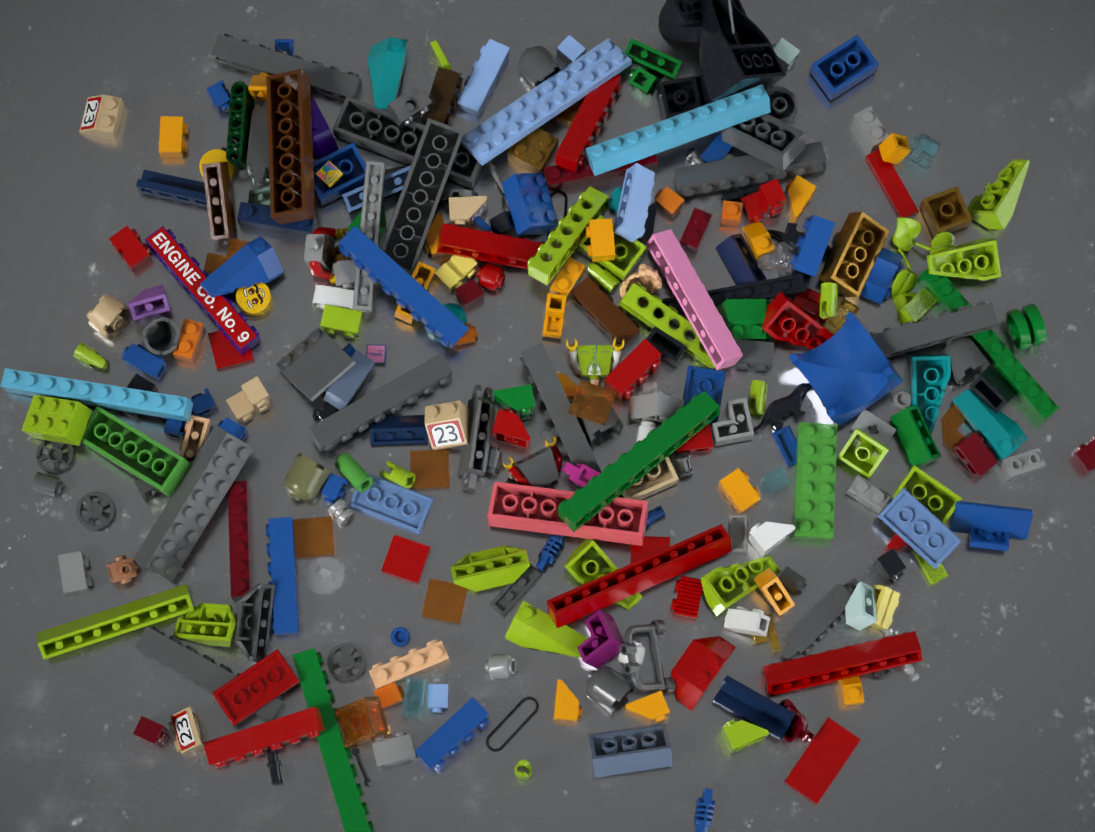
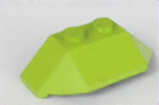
M503 545L466 554L455 565L453 564L450 569L454 584L478 592L514 583L528 569L530 562L526 549Z
M201 603L194 608V611L188 612L185 616L182 615L177 619L173 637L200 645L230 647L236 624L232 606Z

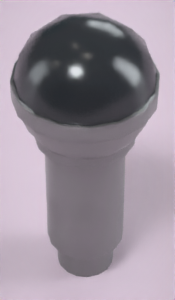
M690 148L686 151L685 157L687 160L694 162L696 165L705 163L699 157L696 149Z

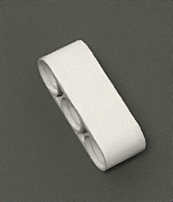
M316 285L312 305L324 308L325 304L352 309L354 290Z

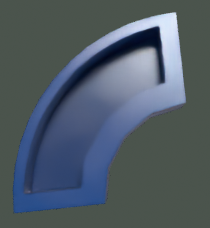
M882 247L860 295L880 305L884 298L888 299L891 293L889 286L892 279L903 267V264H900L903 256Z

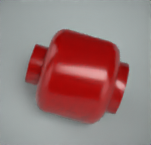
M487 263L484 268H479L476 277L479 278V284L482 287L495 291L497 288L501 289L506 275L502 268Z

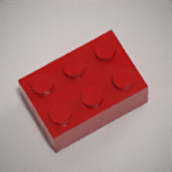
M644 339L605 378L604 388L620 403L624 399L626 401L629 400L634 394V389L637 386L639 388L643 386L647 381V376L650 373L654 374L660 368L662 354Z

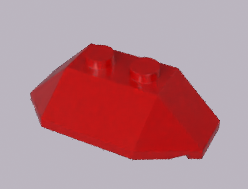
M721 636L693 639L671 671V676L676 683L674 691L675 700L692 711L736 647Z

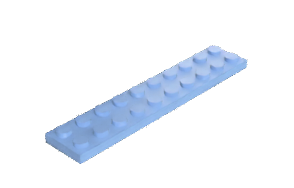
M608 38L570 63L564 70H560L462 137L460 143L483 166L632 65L631 59Z

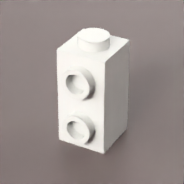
M736 607V609L728 608L724 628L735 633L766 637L770 617L764 615V611L759 609L748 611V609L743 607Z

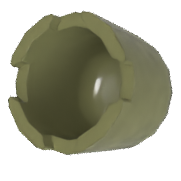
M298 452L285 476L284 485L291 492L289 496L295 500H312L318 495L332 471Z

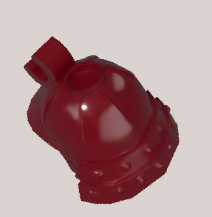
M782 700L779 705L795 713L793 722L783 738L787 742L798 739L805 743L807 741L811 742L815 735L808 730V722L804 714L796 709L797 707L793 705L791 700Z

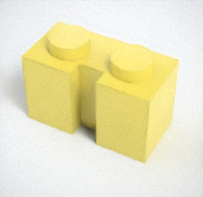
M453 255L447 263H444L434 273L435 278L451 294L454 289L462 286L467 278L471 279L476 275L478 263L471 258Z

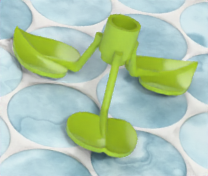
M908 217L897 218V227L892 235L891 242L898 247L897 252L903 256L908 270L902 269L897 274L891 289V298L911 292L917 283V274L912 272V267L903 251H909L913 244L931 251L930 254L953 247L955 237L950 232L943 231L938 233L932 240L931 247H928L913 240L919 236L921 231V225L917 220Z

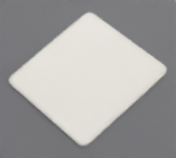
M656 382L644 383L643 392L652 393L653 390H658Z

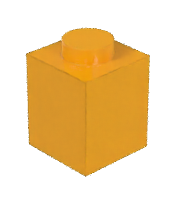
M891 133L879 145L883 161L898 164L911 152L907 136Z

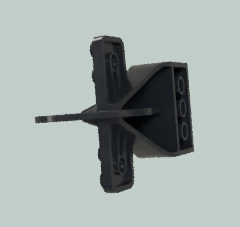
M666 0L659 15L660 31L664 37L671 41L698 42L701 73L711 101H718L759 85H763L766 90L786 76L771 42L759 27L747 17L740 0Z

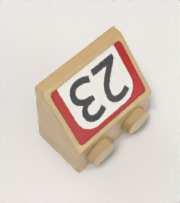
M109 95L88 97L79 133L116 140L125 107L122 98Z
M487 196L449 198L450 223L456 226L472 227L473 220L477 216L481 218L488 211Z
M460 400L425 406V427L433 450L469 444L470 409Z
M187 707L170 716L171 722H168L171 733L176 735L177 740L174 741L177 752H181L184 756L205 749L197 716L191 707Z

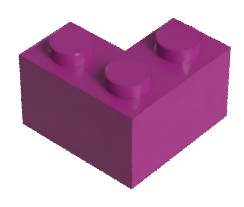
M600 609L585 620L591 637L577 647L583 662L597 669L620 652L621 645L625 643L613 616Z

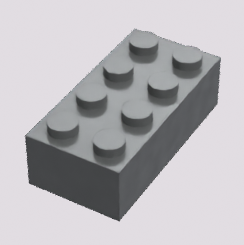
M764 114L723 129L722 141L784 171L805 149V132L768 114Z

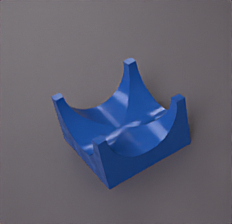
M852 312L845 315L846 320L843 326L826 342L804 353L794 352L789 356L791 362L804 375L823 402L829 418L840 426H843L904 382L863 322Z

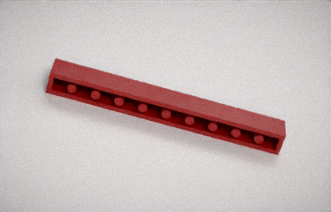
M722 524L547 600L549 616L556 628H560L599 609H603L732 552L731 537Z

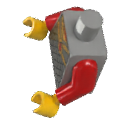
M319 227L313 231V234H307L304 261L314 276L325 280L330 279V282L336 285L335 274H331L333 261L331 251L334 248V237L341 240L344 238L343 231L349 230L348 228L335 230V228Z

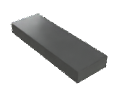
M530 564L528 569L514 583L508 584L503 588L489 606L504 618L538 581L542 573Z

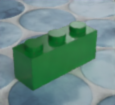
M632 38L625 50V54L631 60L671 79H676L683 64L682 61Z
M917 405L906 407L890 417L892 426L897 429L896 432L900 438L901 445L904 447L912 466L924 467L942 457Z

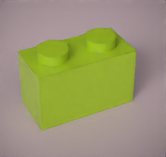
M325 304L320 328L328 335H335L336 333L341 334L342 337L347 339L359 338L363 313L362 311Z

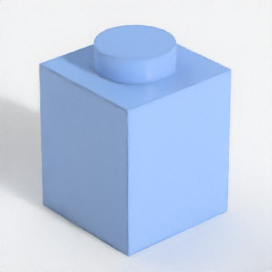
M570 35L557 47V55L568 64L586 53V48Z
M428 684V709L432 710V713H444V710H448V684Z

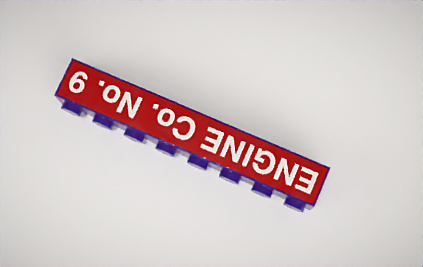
M161 226L145 239L147 246L242 356L259 343V332L253 325L250 327L246 321L248 320L241 311L238 313L234 309L236 306L230 298L226 299L223 295L212 298L200 286V283L209 274L206 270L202 272L198 267L200 265L193 256L189 257L187 254L188 250L182 243L178 244L176 242L174 233L170 229L166 230L164 226Z

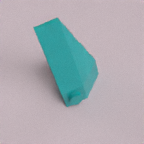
M389 37L371 46L367 63L375 108L387 110L388 104L397 98L408 55V40Z
M909 354L911 405L918 406L931 433L934 430L942 399L951 376V356Z
M968 388L952 399L975 432L983 437L984 444L994 452L997 461L1005 459L1028 439L1015 421L1001 411L996 414L978 395Z

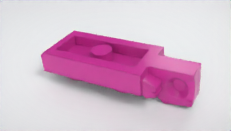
M566 462L562 469L564 473L570 475L569 479L581 487H585L592 477L601 474L584 464L578 463L574 466Z

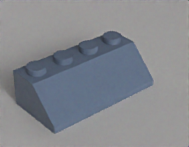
M665 723L588 734L595 778L673 766L671 745Z

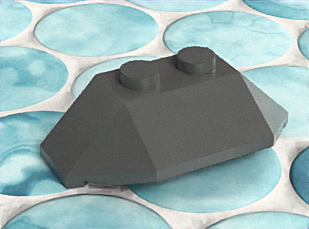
M258 583L237 600L233 641L250 662H259L268 653L275 585Z

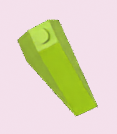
M1013 159L998 174L999 178L994 183H989L985 187L986 191L981 196L976 195L967 208L974 221L988 229H1005L1013 216L1028 170L1029 160Z
M977 239L927 255L929 274L982 281L1001 277L997 240Z
M771 556L753 559L745 563H736L727 567L715 568L701 578L705 601L718 617L727 611L728 608L733 607L759 588L754 581V578L768 568L775 575L782 571Z
M525 601L521 603L505 635L507 640L523 648L538 649L540 651L555 652L580 658L582 657L577 647L588 639L567 625L556 628L547 613Z

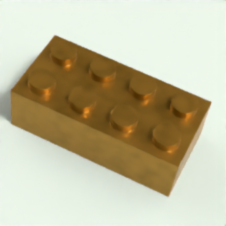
M850 212L818 278L824 283L838 284V292L845 297H859L889 234V230L864 212Z

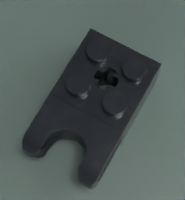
M702 76L659 82L656 88L663 120L715 102L710 100ZM680 98V101L683 100V102H678L676 99Z

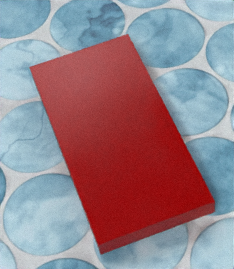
M277 649L212 694L232 725L236 726L300 681Z
M828 717L784 783L817 805L861 739Z

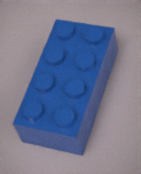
M472 697L415 750L416 756L431 772L434 770L438 772L445 766V760L449 756L453 758L459 753L460 746L463 743L467 745L475 737L474 733L478 729L482 731L489 724V713Z

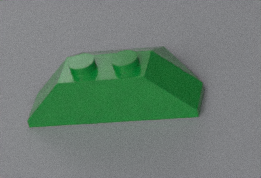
M726 299L717 307L719 314L722 316L734 339H767L772 337L762 329L766 311L770 304L767 299Z

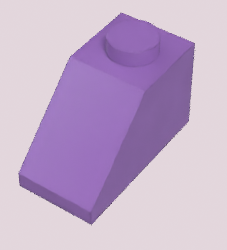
M163 284L144 289L128 302L133 321L142 319L150 314L170 311Z

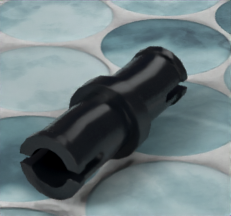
M755 183L746 187L739 186L736 190L721 193L722 202L724 200L739 201L745 196L758 192L759 185Z
M271 748L267 749L268 763L266 765L270 771L271 785H276L277 780L278 785L283 784L284 780L281 770L283 764L280 761L278 750L272 752Z

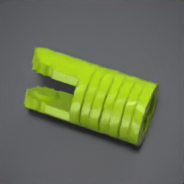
M595 263L588 264L587 269L596 278L595 281L609 294L612 293L619 285L620 280L607 269L603 270Z
M825 282L821 284L820 317L822 319L836 316L838 284Z
M83 342L77 346L73 355L74 358L89 366L94 365L100 369L110 367L109 360L99 355V351L85 345Z
M751 381L748 404L750 417L764 414L768 383L765 381Z
M387 460L386 465L393 469L391 474L381 470L379 475L406 489L411 488L415 482L416 475Z
M527 760L518 761L514 768L515 776L522 781L529 779L532 775L530 763ZM521 766H526V770H529V773L519 772L518 768L521 769Z

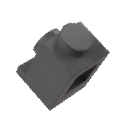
M141 479L134 482L145 502L149 501L148 496L151 495L153 497L161 493Z

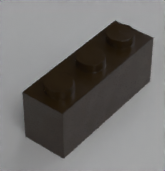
M438 66L429 94V98L432 101L429 106L430 110L423 114L421 121L427 122V119L430 118L443 124H450L452 118L450 111L452 106L455 107L458 99L456 92L458 88H461L464 79L461 78L462 73Z

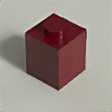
M474 279L454 289V295L464 310L484 300L483 293L485 291L482 285L476 283Z

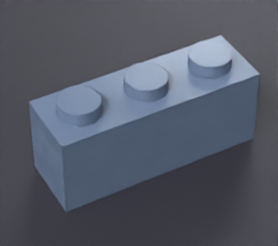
M357 350L353 356L348 355L356 364L325 390L326 395L323 400L339 410L349 404L376 363Z

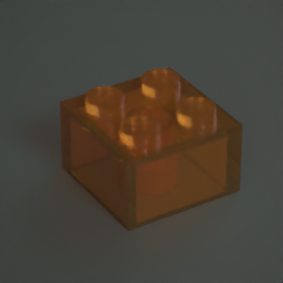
M379 696L364 697L335 709L345 747L362 746L389 734Z

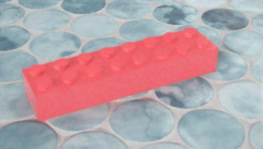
M494 482L487 517L489 526L643 546L648 516V501L617 497L573 532L558 515L560 503L565 499H570L574 494L573 491Z

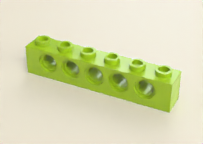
M591 186L586 191H583L577 203L571 205L567 216L561 218L556 230L550 232L545 244L542 243L535 257L532 256L527 263L528 275L548 285L586 235V226H589V220H596L608 208L609 196Z
M633 283L618 305L652 329L656 326L687 347L686 353L709 369L715 368L708 353L701 349V341L688 318L685 316L683 318L677 314L678 311L670 305L667 307L658 296L647 293V289L641 284L636 285ZM644 299L647 307H641L638 304V300ZM654 310L661 311L662 318H656ZM675 321L678 324V329H672L669 322ZM685 332H691L694 339L688 340L685 337Z

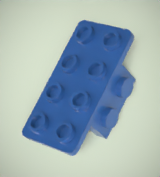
M957 501L950 529L953 532L969 533V547L1008 551L1009 538L1027 539L1033 518V510Z

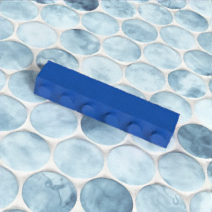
M292 517L269 518V524H266V536H270V543H267L266 547L267 555L271 556V562L267 563L268 574L272 576V581L268 582V584L275 585L272 607L274 620H271V632H274L276 637L299 635L294 520Z

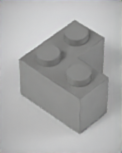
M653 390L652 393L640 392L637 396L630 397L629 419L637 422H663L666 418H671L675 415L681 406H684V400L676 398L675 394H663L664 392L661 390Z
M747 398L727 401L726 409L729 420L713 423L711 427L715 447L752 440L754 437Z

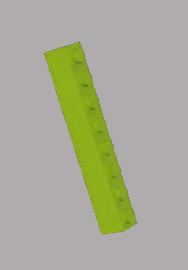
M187 584L38 632L37 644L43 660L194 611L193 601Z

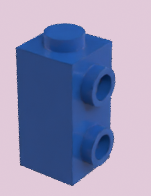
M132 343L130 347L127 346L122 353L124 364L157 382L167 367L164 361L165 358L159 354L152 355L141 344L136 346Z

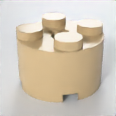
M104 294L97 306L88 312L87 318L91 328L106 339L111 340V336L117 337L129 323L127 317L128 315L131 316L129 307L114 296Z

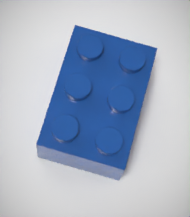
M857 34L812 63L810 73L832 101L875 73L879 63Z
M354 142L313 162L314 192L320 204L324 206L340 198L343 194L364 185L366 164ZM328 161L343 173V176L330 188L316 176V173Z
M543 173L514 174L501 183L517 235L546 234L558 226L559 222Z
M810 215V218L806 217L802 227L805 229L804 234L799 236L796 246L799 248L796 254H792L789 262L792 265L791 269L816 277L835 222L816 215Z

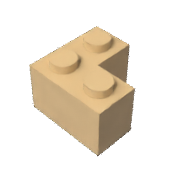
M258 376L241 385L242 391L226 400L239 423L250 421L253 419V415L258 412L263 413L267 411L272 404L269 394Z

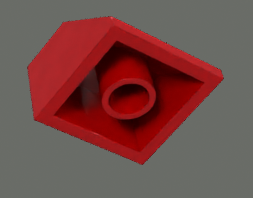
M498 409L492 430L493 440L530 449L531 437L518 415L514 414V411L511 409Z

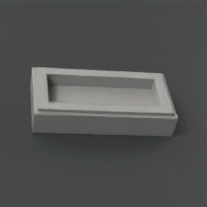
M729 514L728 534L731 537L732 552L729 553L747 554L748 515Z

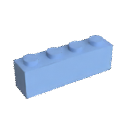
M489 39L487 44H483L480 51L482 55L479 60H475L472 66L474 71L471 76H467L464 82L466 87L463 92H459L457 99L459 110L477 118L510 55V47L492 39Z
M638 163L626 170L613 232L630 242L641 238L645 232L644 226L648 217L647 211L651 202V191L655 183V172Z

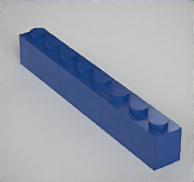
M356 226L339 242V251L345 257H351L354 260V265L360 270L364 269L374 283L378 282L382 285V290L390 296L392 294L397 299V304L403 309L407 308L411 312L410 315L416 321L423 322L425 329L431 334L435 333L440 338L439 341L445 347L449 346L452 349L467 333L469 328Z

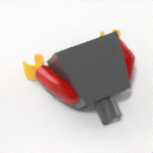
M552 436L553 443H548L545 438V448L515 463L511 457H508L511 464L505 465L502 461L504 468L509 470L513 478L521 485L555 489L552 482L559 479L563 461L559 448L556 446V437Z

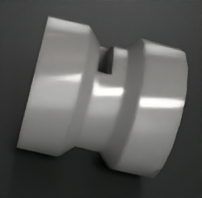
M343 499L338 500L328 509L331 516L336 517V522L340 526L348 522L355 514L352 509L347 508L346 502Z

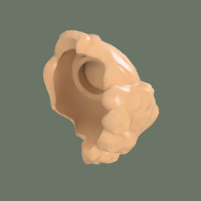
M640 264L638 272L631 274L623 281L620 288V296L623 298L633 283L636 285L641 284L647 289L646 292L651 295L654 291L658 292L662 288V278L657 270H653L649 265ZM644 299L638 300V304H642L645 302Z

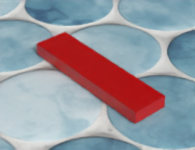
M879 149L866 155L865 158L898 216L909 218L917 214L919 210L892 163L883 161Z

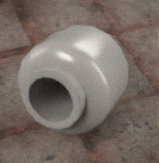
M492 654L489 661H486L485 669L492 679H509L515 673L516 664L509 654Z

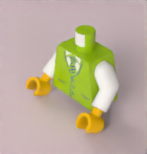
M574 337V344L569 345L568 339H566L569 364L576 374L581 375V379L589 380V389H601V379H605L621 363L622 348L624 347L625 340L623 338L620 345L616 344V337L613 340V345H577V340Z

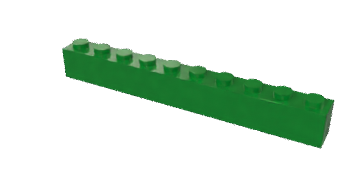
M929 269L920 274L917 281L923 288L926 287L944 312L950 311L953 313L957 312L958 308L964 306L972 307L946 276L929 274ZM992 329L966 336L976 344L992 369L1017 393L1016 397L1040 425L1059 409Z
M705 391L700 395L696 394L690 403L686 406H681L676 411V414L671 418H666L660 427L652 429L645 439L637 441L630 451L622 453L615 463L607 465L600 475L592 477L585 487L577 489L570 499L562 501L558 507L559 517L575 532L720 415V406Z
M312 648L293 654L292 657L308 709L312 707L319 708L325 731L320 732L317 740L345 832H375L372 821L368 822L366 814L369 813L366 802L362 803L360 795L363 794L360 783L356 784L354 776H357L355 765H350L348 757L352 755L349 745H344L343 738H346L343 726L339 727L337 722L340 719L338 709L333 708L331 702L335 698L332 689L328 690L326 685L329 679L326 670L322 671L320 665L324 663L321 652H316V649Z

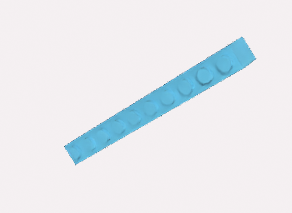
M759 85L586 148L588 163L594 176L762 116L771 112L769 96L763 85Z
M7 368L4 369L0 386L8 393L77 401L88 406H99L100 408L186 422L190 421L193 403L187 397Z

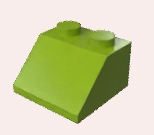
M856 428L837 458L870 479L889 451V448L859 428Z
M736 719L725 723L721 731L730 754L763 740L769 735L768 730L743 720L737 722Z

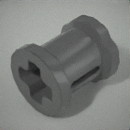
M682 452L673 456V460L677 465V476L685 477L693 473L689 462L690 453Z

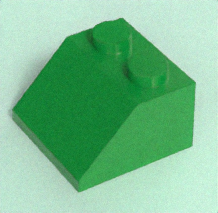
M531 384L493 391L494 402L502 409L513 410L514 414H517L522 420L530 419L532 415H535V401Z

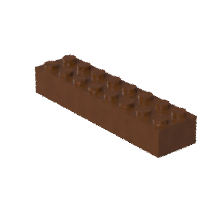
M301 69L266 76L271 218L280 225L314 219L315 197L310 77Z

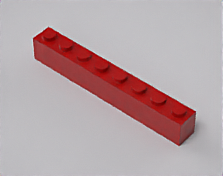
M916 631L844 648L828 650L818 654H810L801 658L762 666L769 696L923 660Z

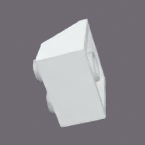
M759 522L751 528L748 541L762 558L788 539L796 528L790 524L765 522L761 525Z

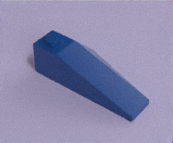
M259 236L244 245L202 281L200 286L213 298L234 292L237 288H250L252 284L260 282L263 284L269 283L284 274V270L273 247L262 236Z

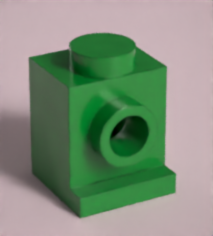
M637 67L631 72L628 83L652 96L661 79ZM644 78H647V80L645 81V83L642 84V80H643Z

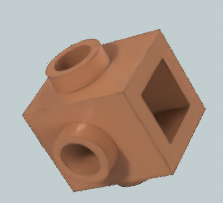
M125 555L115 557L114 562L106 564L111 583L121 581V584L133 581L132 577L137 576L138 566L136 561L132 560V557L126 558Z

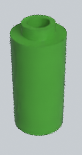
M349 453L340 454L336 458L335 467L358 492H364L371 487L373 478Z

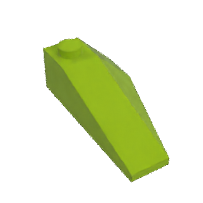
M586 539L572 552L564 565L575 580L583 585L618 570L614 563L591 539ZM637 593L616 603L630 610L642 598V595Z

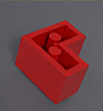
M778 179L760 185L758 192L741 198L740 202L742 203V210L748 223L754 222L756 224L763 221L764 217L769 215L773 217L780 214L784 208L786 197Z

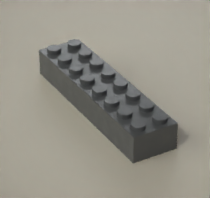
M346 96L332 130L334 137L350 143L354 142L355 145L411 165L425 125L413 121L407 126L405 124L398 126L388 111L375 108V106ZM461 143L447 180L473 189L482 165Z
M430 118L427 119L381 246V250L410 275L414 272L464 134L462 130Z
M215 425L138 550L134 560L173 582L254 448Z

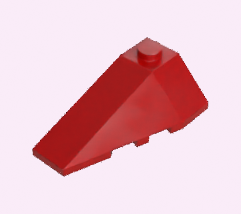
M782 292L769 304L762 325V329L776 340L787 341L797 346L801 345L810 350L820 346L834 335Z

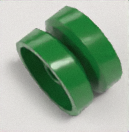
M1035 304L1023 306L1021 311L1019 309L1007 311L1006 324L1008 332L1018 351L1029 349L1031 343L1039 346L1047 342L1045 324Z

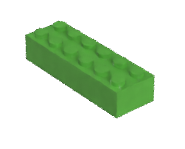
M99 406L96 407L90 416L81 440L85 446L170 498L191 465L185 458Z
M799 422L797 426L793 525L796 529L792 534V540L831 542L833 539L838 424Z

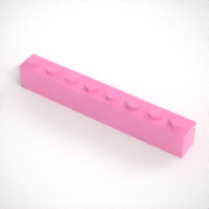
M672 229L653 234L646 243V246L715 368L720 370L735 365L743 356L741 349L736 344Z

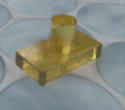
M772 613L765 614L770 617L766 637L753 635L754 642L758 644L769 641L772 655L780 654L781 647Z

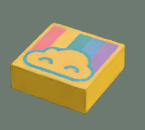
M328 161L316 173V176L330 188L343 176V173Z

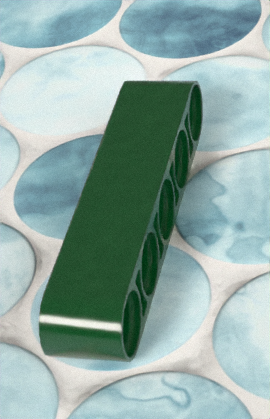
M237 81L231 87L226 159L238 171L247 168L246 161L254 99L248 90V86L243 81Z

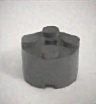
M785 87L769 89L767 94L770 100L771 112L767 114L792 125L799 107L797 96Z

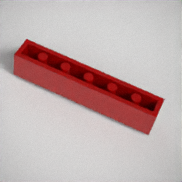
M615 75L586 95L556 152V165L574 172L577 171L579 166L582 167L586 158V148L593 145L592 140L594 137H598L601 129L600 125L605 123L607 119L608 109L613 108L616 94L619 95L623 85L620 84V75Z
M443 223L439 232L437 252L528 269L527 263L532 256L535 257L538 248L542 243L545 244V242H536L528 238H516L508 234L500 235L491 231H480L472 227L464 228L452 223Z
M312 707L203 742L209 765L222 768L228 765L227 762L233 760L235 763L244 761L246 756L253 754V757L265 753L264 750L271 748L274 751L283 748L282 744L290 742V745L302 742L301 738L307 736L309 739L318 737L320 732L325 731L319 708Z

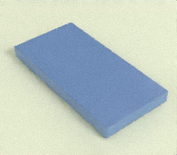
M368 473L373 478V484L364 492H358L355 488L348 507L420 535L434 499Z
M905 488L878 515L886 525L934 569L962 541Z

